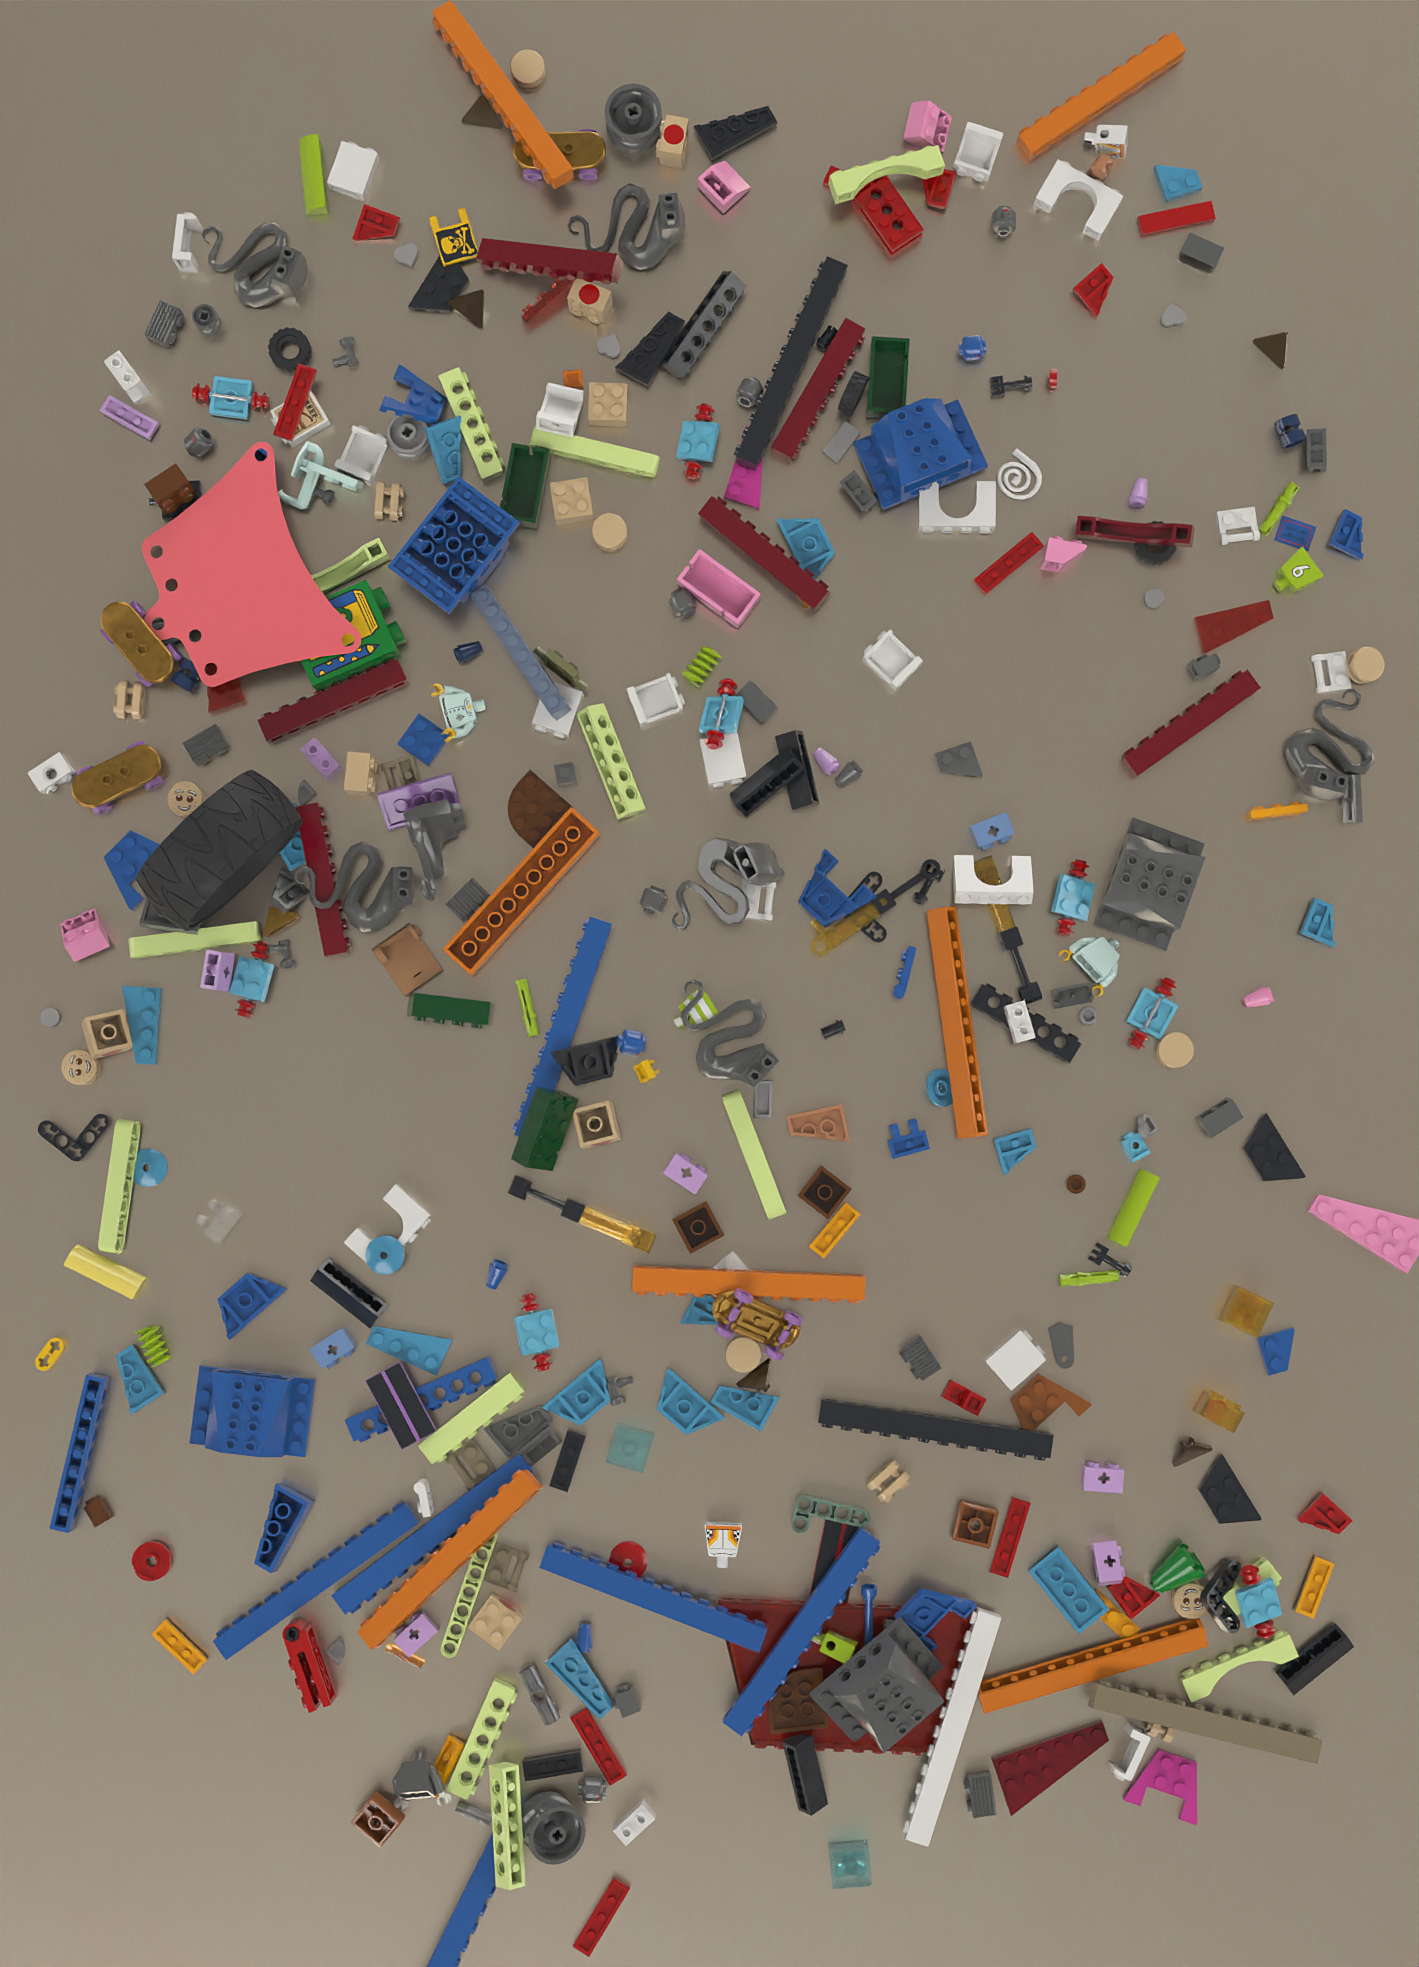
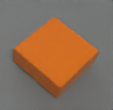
M582 369L563 371L565 387L584 390Z

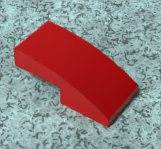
M951 1379L941 1397L976 1416L979 1415L987 1400Z

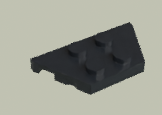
M439 255L408 305V308L411 310L425 309L432 312L450 313L453 307L449 305L448 301L461 296L469 283V278L460 264L454 263L443 267Z
M618 1035L551 1051V1055L574 1085L578 1086L613 1076L614 1063L617 1060L618 1053L616 1052L618 1046H616Z
M1267 1113L1263 1114L1260 1122L1254 1128L1250 1138L1242 1148L1262 1181L1305 1178V1174Z
M1223 1454L1218 1455L1212 1469L1210 1468L1206 1479L1202 1481L1198 1488L1217 1522L1224 1524L1262 1520Z

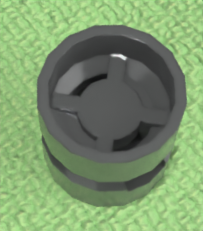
M201 304L194 308L192 319L201 334L205 336L216 335L221 329V320L215 309L208 304Z

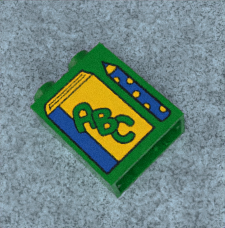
M364 580L327 596L326 598L331 605L359 631L361 644L352 653L301 660L311 685L317 691L320 689L326 690L336 682L349 680L348 678L354 674L360 675L365 673L370 667L383 665V662L388 659L401 657L397 645L406 642L398 622L394 621L387 624L382 611L390 608V604L382 587L380 586L372 590L367 580ZM350 633L343 635V645H353L354 636Z

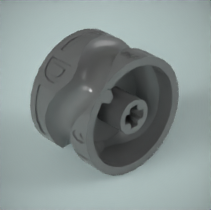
M626 84L611 93L605 105V119L608 137L615 147L623 152L636 154L649 150L657 143L661 135L662 110L656 94L648 87L640 84Z
M542 1792L531 1797L521 1808L523 1842L539 1861L550 1865L561 1864L577 1854L585 1839V1823L580 1814L565 1797L556 1792Z

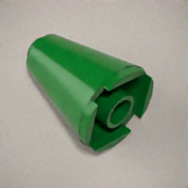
M1185 1542L1179 1544L1151 1576L1152 1581L1150 1584L1156 1592L1164 1593L1206 1576L1202 1563L1194 1552H1188L1187 1549L1190 1547Z

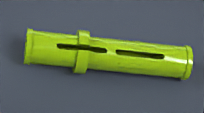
M1289 482L1281 496L1277 497L1274 507L1258 528L1261 534L1268 536L1286 508L1290 507L1293 497L1300 489L1295 483Z
M527 979L517 980L515 984L527 1036H538L540 1033L536 1022L537 1014H534Z
M1118 1270L1090 1273L1076 1272V1274L1059 1275L1060 1287H1082L1086 1284L1119 1282Z

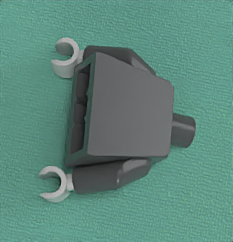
M414 1751L413 1761L403 1762L392 1780L394 1797H397L393 1802L396 1808H407L409 1804L408 1799L436 1797V1794H439L437 1803L440 1806L444 1805L443 1797L446 1799L447 1804L452 1801L451 1795L444 1793L445 1787L437 1768L425 1760L426 1753L424 1751Z

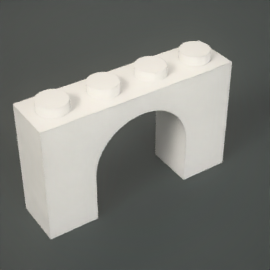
M1058 159L1036 196L1033 205L1050 213L1063 192L1069 189L1084 190L1093 200L1094 211L1088 219L1083 232L1099 241L1119 207L1123 195L1117 189L1105 186L1101 180H1094L1089 177L1085 171L1076 170L1070 163Z
M937 481L932 483L930 489L919 491L918 530H923V533H933L934 530H942V533H952L954 530L961 531V533L980 531V533L987 534L994 531L996 526V481L976 482L975 508L968 516L963 518L949 517L941 510L939 505V483Z
M954 855V903L1032 904L1034 891L1031 856H1011L1010 880L1005 884L992 886L981 882L976 877L973 855Z
M395 1184L383 1200L396 1210L403 1220V1232L398 1241L405 1251L404 1246L408 1242L412 1243L418 1237L416 1232L421 1227L424 1229L431 1222L429 1218L432 1214L402 1187ZM356 1228L344 1243L367 1263L366 1249L373 1239L362 1229ZM382 1252L381 1258L386 1259L388 1256L387 1253Z

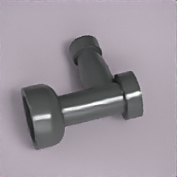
M354 337L340 339V345L342 348H345L347 355L332 359L334 366L345 363L348 364V367L358 365L359 362L355 358L352 347L355 344Z
M315 486L307 508L310 509L316 495L322 498L324 504L330 505L335 492L330 489L324 491Z
M289 939L278 941L279 945L267 946L268 953L282 952L283 960L280 962L282 969L296 966L295 960L290 956Z
M616 1376L606 1379L613 1396L610 1401L611 1406L625 1403L626 1399L623 1395H620L619 1388L633 1384L632 1377L618 1380Z

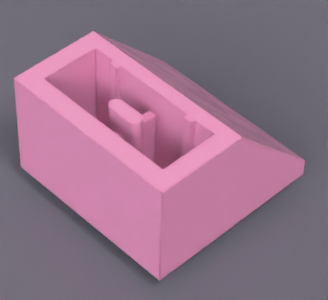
M929 100L914 102L911 104L903 139L918 148L938 145L940 152L943 153L952 116Z
M726 161L712 165L697 178L698 188L722 213H725L751 189Z
M1058 536L1049 538L1044 546L1040 569L1060 572L1081 558L1087 545L1082 544L1078 540L1064 541L1062 537Z
M96 908L60 923L64 947L74 962L110 947L108 935Z

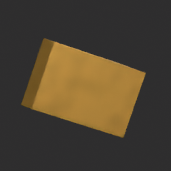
M269 906L263 934L266 937H270L301 917L295 912L288 911L284 914L279 908Z

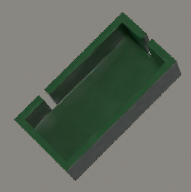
M872 336L866 417L883 418L889 412L906 406L910 338Z
M512 443L500 508L519 521V526L537 529L551 457L550 450L532 446L533 455H530L528 445Z
M536 1087L511 1159L526 1168L553 1171L558 1157L556 1152L560 1151L578 1099L564 1091Z

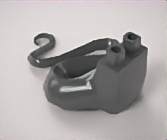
M631 183L620 188L613 199L608 234L602 246H592L589 223L584 217L576 215L570 218L567 225L570 232L574 234L579 233L571 229L573 221L578 220L584 225L585 246L587 250L606 252L615 237L622 201L628 195L636 196L637 206L623 228L618 240V250L628 265L639 270L651 268L661 261L671 246L681 241L685 230V214L678 194L667 193L659 195V201L646 240L642 246L636 247L633 244V239L638 227L648 213L650 199L644 188Z
M277 222L263 223L255 228L240 249L223 265L216 264L215 256L223 240L221 230L217 226H208L203 231L202 237L207 243L210 242L205 239L206 233L210 230L217 233L216 242L208 255V264L214 270L221 272L236 265L261 235L270 232L276 236L275 242L271 246L251 256L239 265L234 273V293L242 304L252 307L269 305L281 298L295 297L304 286L308 275L307 260L302 252L286 247L287 233ZM279 256L278 261L260 280L251 283L250 276L256 270Z
M1354 689L1347 690L1343 695V698H1345L1347 693H1354L1357 698L1354 704L1348 705L1332 699L1322 700L1316 707V717L1325 728L1357 746L1362 751L1364 760L1361 763H1353L1338 744L1325 732L1315 728L1296 731L1286 741L1285 756L1289 766L1298 777L1302 791L1309 797L1322 801L1340 799L1346 794L1349 775L1336 772L1309 751L1310 745L1317 744L1329 754L1340 769L1350 775L1366 774L1375 762L1373 750L1364 740L1334 725L1322 713V709L1329 705L1349 711L1356 709L1361 704V695Z
M448 799L422 804L403 813L412 845L417 849L425 880L420 879L421 889L424 898L429 902L436 898L435 884L444 876L443 844L449 839L458 836L456 830L466 828L460 802L449 805Z
M714 838L706 842L699 853V872L705 882L717 891L733 898L738 903V910L736 914L731 915L727 913L703 886L688 880L683 882L676 891V899L683 911L685 921L683 925H677L675 918L679 913H676L672 918L673 926L678 930H683L690 924V914L683 898V892L687 887L696 890L724 922L729 925L742 923L750 911L748 897L740 887L726 881L717 874L715 870L717 862L725 864L733 872L753 885L771 884L779 880L785 873L780 868L775 852L771 850L769 844L759 842L742 844L723 838Z
M364 841L350 846L343 856L338 879L328 902L321 903L315 897V874L312 869L307 866L297 868L294 873V880L298 884L304 885V883L297 880V874L303 870L308 872L310 876L309 899L311 904L320 909L331 908L339 898L354 856L361 852L368 855L369 862L353 882L343 905V910L350 924L362 932L377 931L387 924L397 911L410 907L415 898L416 884L412 867L397 866L391 867L372 904L366 909L359 905L361 896L377 875L381 864L377 848Z
M695 979L687 982L684 986L687 996H689L686 991L688 985L696 984L699 988L698 995L682 1010L680 1016L684 1027L690 1031L707 1029L741 1009L749 1008L754 1011L755 1017L752 1022L746 1025L727 1027L706 1035L699 1043L695 1058L698 1070L709 1079L740 1080L755 1087L779 1062L771 1048L764 1043H760L720 1057L715 1055V1048L722 1043L750 1037L759 1032L767 1018L761 1002L749 998L736 1001L710 1019L693 1025L688 1021L687 1015L703 997L704 987L702 982Z

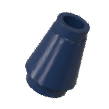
M479 641L457 645V648L453 649L458 663H465L483 651Z

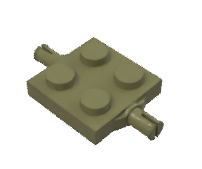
M539 646L534 649L533 653L544 661V665L573 688L577 686L583 692L587 690L589 686L580 680L578 667L572 662L567 663L558 651L554 650L553 652L549 648L545 652Z

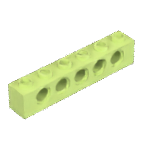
M458 367L438 375L455 417L461 416L460 430L483 484L503 476V469L506 467L502 458H498L495 453L498 451L495 441H490L489 439L490 429L487 423L483 424L481 417H484L480 406H475L474 400H476L473 389L469 390L466 383H469L466 373H461ZM457 387L463 388L460 394L454 393ZM465 404L471 406L467 411L461 410V407ZM475 421L478 425L475 428L468 427L469 423ZM480 438L485 440L483 445L475 444ZM485 456H492L493 458L490 462L486 463L483 461Z
M604 703L582 709L576 715L617 819L636 815L643 811L645 806Z
M497 1677L494 1678L446 1791L468 1800L470 1794L474 1796L478 1786L475 1781L478 1776L482 1777L486 1768L483 1765L485 1758L490 1759L494 1750L491 1747L493 1740H498L502 1731L499 1729L501 1721L506 1722L510 1711H507L509 1703L513 1704L518 1693L515 1692V1685ZM500 1698L504 1701V1705L498 1707L494 1704V1700ZM494 1717L496 1723L489 1725L486 1722V1718ZM478 1736H487L488 1742L481 1743L478 1740ZM477 1753L480 1756V1760L473 1761L470 1755ZM468 1771L472 1774V1778L465 1779L462 1773Z
M501 1762L489 1765L495 1882L497 1887L512 1890L525 1886L519 1765Z

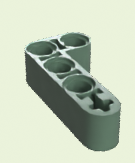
M801 1494L796 1498L791 1518L792 1528L797 1533H804L808 1530L811 1516L857 1527H865L870 1522L869 1512L863 1507L808 1494ZM803 1499L810 1502L809 1507L806 1509H802L799 1506V1502ZM820 1504H827L829 1506L826 1513L818 1511ZM841 1508H845L848 1511L847 1515L843 1518L837 1515V1511ZM851 1510H854L853 1514L857 1516H860L861 1513H863L866 1519H862V1521L859 1522L857 1517L852 1516V1520H850ZM799 1518L805 1520V1525L802 1528L795 1526V1521Z

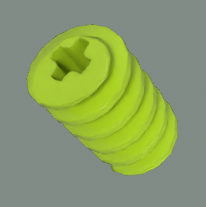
M701 646L700 650L702 653L696 652L697 659H691L693 665L687 664L688 671H682L684 678L698 688L697 682L704 683L701 677H709L706 670L713 671L711 664L718 665L715 658L722 659V656L709 646Z
M152 1325L134 1333L135 1335H141L137 1341L144 1342L140 1348L147 1349L143 1355L150 1356L146 1361L147 1363H153L150 1368L164 1363L172 1357L171 1355H165L169 1350L168 1348H162L166 1342L158 1340L162 1334L155 1333L159 1326L153 1327Z

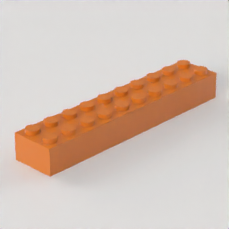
M570 807L442 950L473 977L599 838L600 832Z

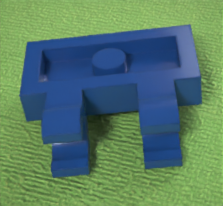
M915 1118L907 1120L911 1134L900 1136L897 1123L889 1125L893 1139L887 1141L892 1159L930 1149L925 1130L919 1131Z

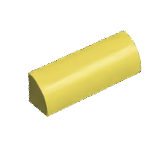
M77 1244L72 1249L64 1263V1266L132 1300L137 1299L147 1277L80 1244Z

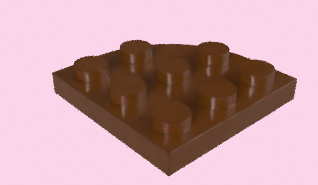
M529 770L516 784L510 794L508 816L515 832L534 848L570 807L573 808V806L533 771Z
M822 1667L799 1669L788 1673L789 1676L785 1683L778 1685L775 1697L772 1701H768L770 1734L829 1728L827 1713L809 1694L824 1681Z

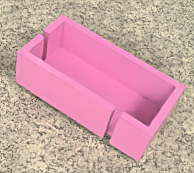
M700 549L689 562V567L686 566L677 578V585L684 590H689L692 596L718 615L722 616L724 614V619L736 628L740 627L761 598V593Z

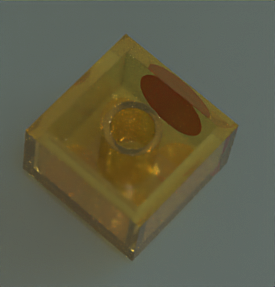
M1234 1285L1218 1320L1258 1338L1274 1303L1240 1286Z
M1211 1389L1209 1392L1203 1390L1192 1411L1235 1433L1245 1412L1240 1410L1242 1406L1229 1399L1226 1402L1223 1401L1224 1396Z

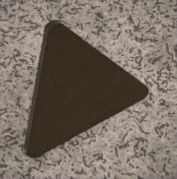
M484 95L478 97L461 120L464 124L502 129L500 120Z
M482 289L448 301L449 305L478 328L483 327L484 291Z
M1287 331L1258 337L1253 340V343L1281 369L1286 366Z
M771 1359L765 1360L737 1382L736 1385L740 1388L767 1392L770 1388L768 1378Z
M1189 1437L1190 1444L1188 1446H1185L1182 1441L1180 1442V1448L1183 1452L1173 1463V1466L1177 1467L1213 1449L1211 1446L1197 1444L1192 1437Z

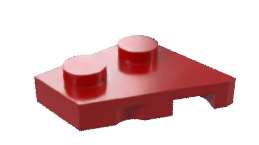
M944 169L942 175L923 179L928 206L946 210L957 175L955 171Z
M364 204L352 239L361 241L394 237L401 218Z
M1102 263L1072 289L1095 317L1101 311L1100 308L1114 278Z
M1323 1492L1297 1518L1300 1523H1307L1336 1534H1340L1353 1521Z
M1126 1576L1123 1577V1581L1120 1584L1107 1586L1110 1593L1130 1619H1133L1160 1597L1159 1593L1146 1588Z

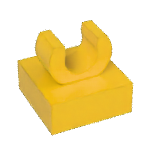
M646 1059L633 1067L641 1084L656 1077L655 1074L659 1072V1069L653 1071L651 1064L655 1062L654 1060L648 1061Z

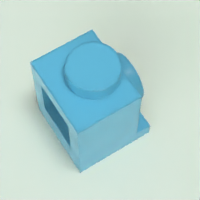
M1131 1131L1123 1136L1124 1140L1120 1141L1131 1162H1135L1151 1153L1139 1133L1134 1134ZM1134 1142L1138 1143L1137 1149L1132 1148Z

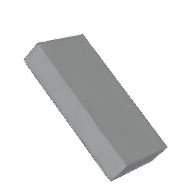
M845 421L823 449V453L838 464L860 435V431Z
M761 1080L754 1087L753 1118L772 1119L773 1080Z

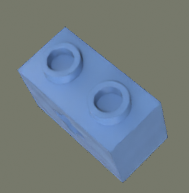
M1007 812L969 827L977 849L982 848L983 850L993 847V843L997 841L1004 843L1011 840V836L1015 833ZM990 828L997 831L995 837L992 834H988Z
M343 1327L309 1350L321 1369L324 1367L329 1369L338 1363L336 1359L343 1356L346 1358L353 1354V1348L357 1345L346 1328ZM337 1345L339 1349L331 1353L330 1349H332V1346Z

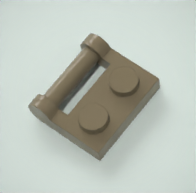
M413 755L380 764L389 790L396 788L391 771L393 767L397 769L401 786L420 781Z
M474 1438L445 1459L448 1464L452 1465L466 1484L465 1488L467 1491L496 1470ZM460 1455L475 1474L476 1478L473 1480L456 1459Z
M496 1543L483 1581L512 1592H517V1583L529 1554ZM512 1556H515L518 1559L511 1580L507 1582L505 1577Z

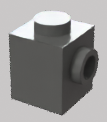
M625 1684L618 1687L614 1693L615 1698L612 1701L615 1709L620 1710L622 1718L641 1711V1705L634 1686Z

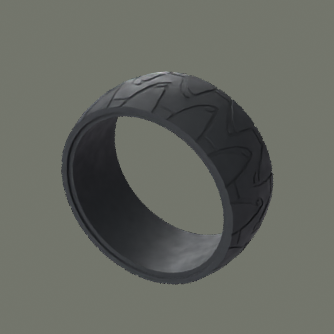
M248 770L217 790L187 816L146 860L137 874L136 881L156 910L181 929L190 931L216 914L245 889L293 839L300 829L303 820L292 802L275 784L258 772Z

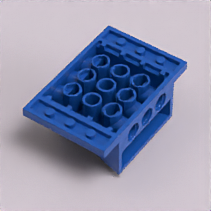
M924 398L889 412L871 427V435L853 442L882 510L919 496L920 490L930 489L932 483L936 481L939 483V487H942L988 468L985 457L958 399L944 405L942 399Z
M458 476L388 565V568L450 614L459 601L462 603L467 601L471 597L470 595L478 590L494 571L510 544L508 538L520 523Z
M200 1365L189 1444L205 1445L206 1449L220 1453L252 1457H283L285 1455L306 1457L316 1379Z

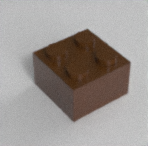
M176 463L144 484L164 515L173 513L177 510L178 506L190 502L196 495L190 482Z
M820 1165L797 1196L829 1220L852 1189Z
M707 1201L672 1219L690 1254L725 1236Z

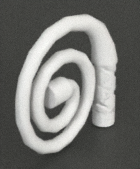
M1016 448L1012 454L1026 466L1030 467L1029 469L1036 476L1034 489L1026 495H1014L1002 484L1001 474L1003 470L1010 466H1016L1025 472L1027 477L1026 483L1020 488H1015L1021 482L1022 475L1019 470L1010 469L1004 474L1005 486L1013 492H1022L1028 488L1031 479L1029 470L1018 462L1003 464L998 470L997 482L1002 492L1013 499L1024 500L1031 498L1037 493L1042 482V474L1038 465ZM1011 473L1017 474V476H1015L1011 481V484L1013 486H1011L1008 481V476Z

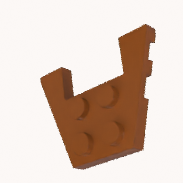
M1039 1373L1010 1399L1022 1428L1036 1430L1064 1402L1078 1416H1081L1092 1405L1090 1402Z

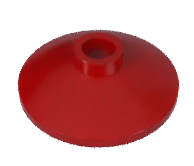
M625 1541L612 1549L609 1563L617 1565L619 1567L618 1570L624 1572L630 1570L637 1573V1577H640L647 1568L648 1558L642 1546L632 1541ZM630 1559L632 1564L626 1565L624 1561Z

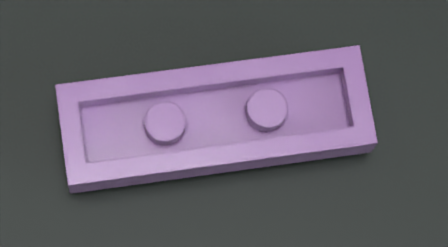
M111 395L107 397L100 409L102 414L148 440H151L160 425L155 420Z

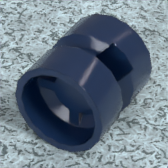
M1297 414L1286 416L1274 423L1277 434H1281L1280 442L1283 449L1296 446L1307 439L1304 430L1299 428L1301 423Z
M184 658L179 665L180 671H176L170 681L192 693L197 685L196 680H200V677L193 662ZM188 671L191 672L190 677L186 675Z

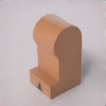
M1100 154L1087 171L1088 176L1094 180L1099 179L1104 182L1112 169L1113 160L1105 154Z

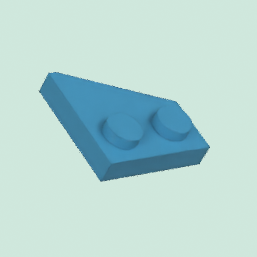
M1156 165L1154 167L1166 202L1200 191L1203 188L1197 170Z
M1313 898L1299 933L1327 946L1335 947V941H1333V905L1318 898Z
M1031 1128L993 1138L1004 1175L1008 1174L1012 1167L1017 1163L1019 1164L1027 1154L1036 1148Z
M705 1294V1297H693L680 1323L717 1325L718 1322L712 1313V1305L715 1298Z

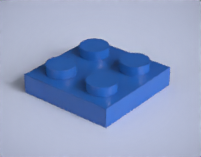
M419 713L397 745L429 767L445 745V739L449 736L447 734L442 735L444 730Z

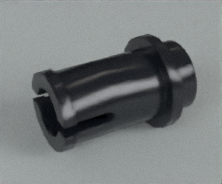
M828 325L822 336L817 338L816 346L823 351L828 349L838 330Z
M836 1020L835 1023L820 1028L825 1040L836 1034H843V1031H846L842 1020Z

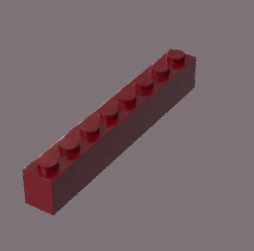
M482 238L476 257L482 268L486 270L499 269L503 272L516 271L519 274L532 273L536 276L566 277L569 280L583 279L586 282L600 281L603 284H618L624 264L617 253Z
M848 318L844 319L773 442L771 453L789 463L793 458L796 459L801 451L799 448L801 443H806L810 436L809 429L811 426H816L820 418L818 416L820 410L824 411L829 403V400H827L830 393L832 395L835 393L839 377L843 378L848 369L846 368L847 363L854 360L857 354L855 351L857 346H862L865 341L864 327Z
M711 496L698 514L817 611L831 593L827 590L829 586L821 579L817 582L813 578L815 574L809 569L805 568L803 570L798 566L800 562L793 556L788 558L784 555L785 550L778 544L773 546L769 542L771 538L765 533L761 532L759 534L754 530L756 526L749 520L744 522L740 519L742 515L734 508L729 510L726 507L727 502L718 496L716 499Z
M394 658L388 659L380 667H370L364 674H354L348 678V681L343 683L341 681L336 682L325 691L324 689L317 690L309 698L301 697L293 705L289 706V704L279 707L277 712H267L261 715V719L257 721L266 741L269 744L409 683L399 660H394Z
M1248 669L1243 673L1241 670L1231 676L1233 680L1228 684L1224 681L1216 687L1218 691L1211 694L1209 692L1200 698L1202 702L1197 706L1195 703L1185 709L1187 713L1183 716L1178 714L1170 720L1171 724L1166 728L1164 725L1154 731L1156 735L1152 738H1149V736L1145 737L1139 742L1140 746L1134 749L1131 747L1124 752L1125 757L1121 761L1131 775L1136 778L1257 692L1261 687Z
M318 802L297 806L295 808L303 820L299 830L306 866L311 868L315 874V897L321 903L328 902L337 882L334 874H337L335 862L332 863L330 855H333L332 845L328 844L327 837L330 834L328 826L324 825L323 818H326L325 809ZM339 898L331 908L320 909L315 906L324 957L326 958L349 954V949L352 948L350 938L346 937L345 930H348L346 918L343 919L341 912L344 911L343 901L339 900Z

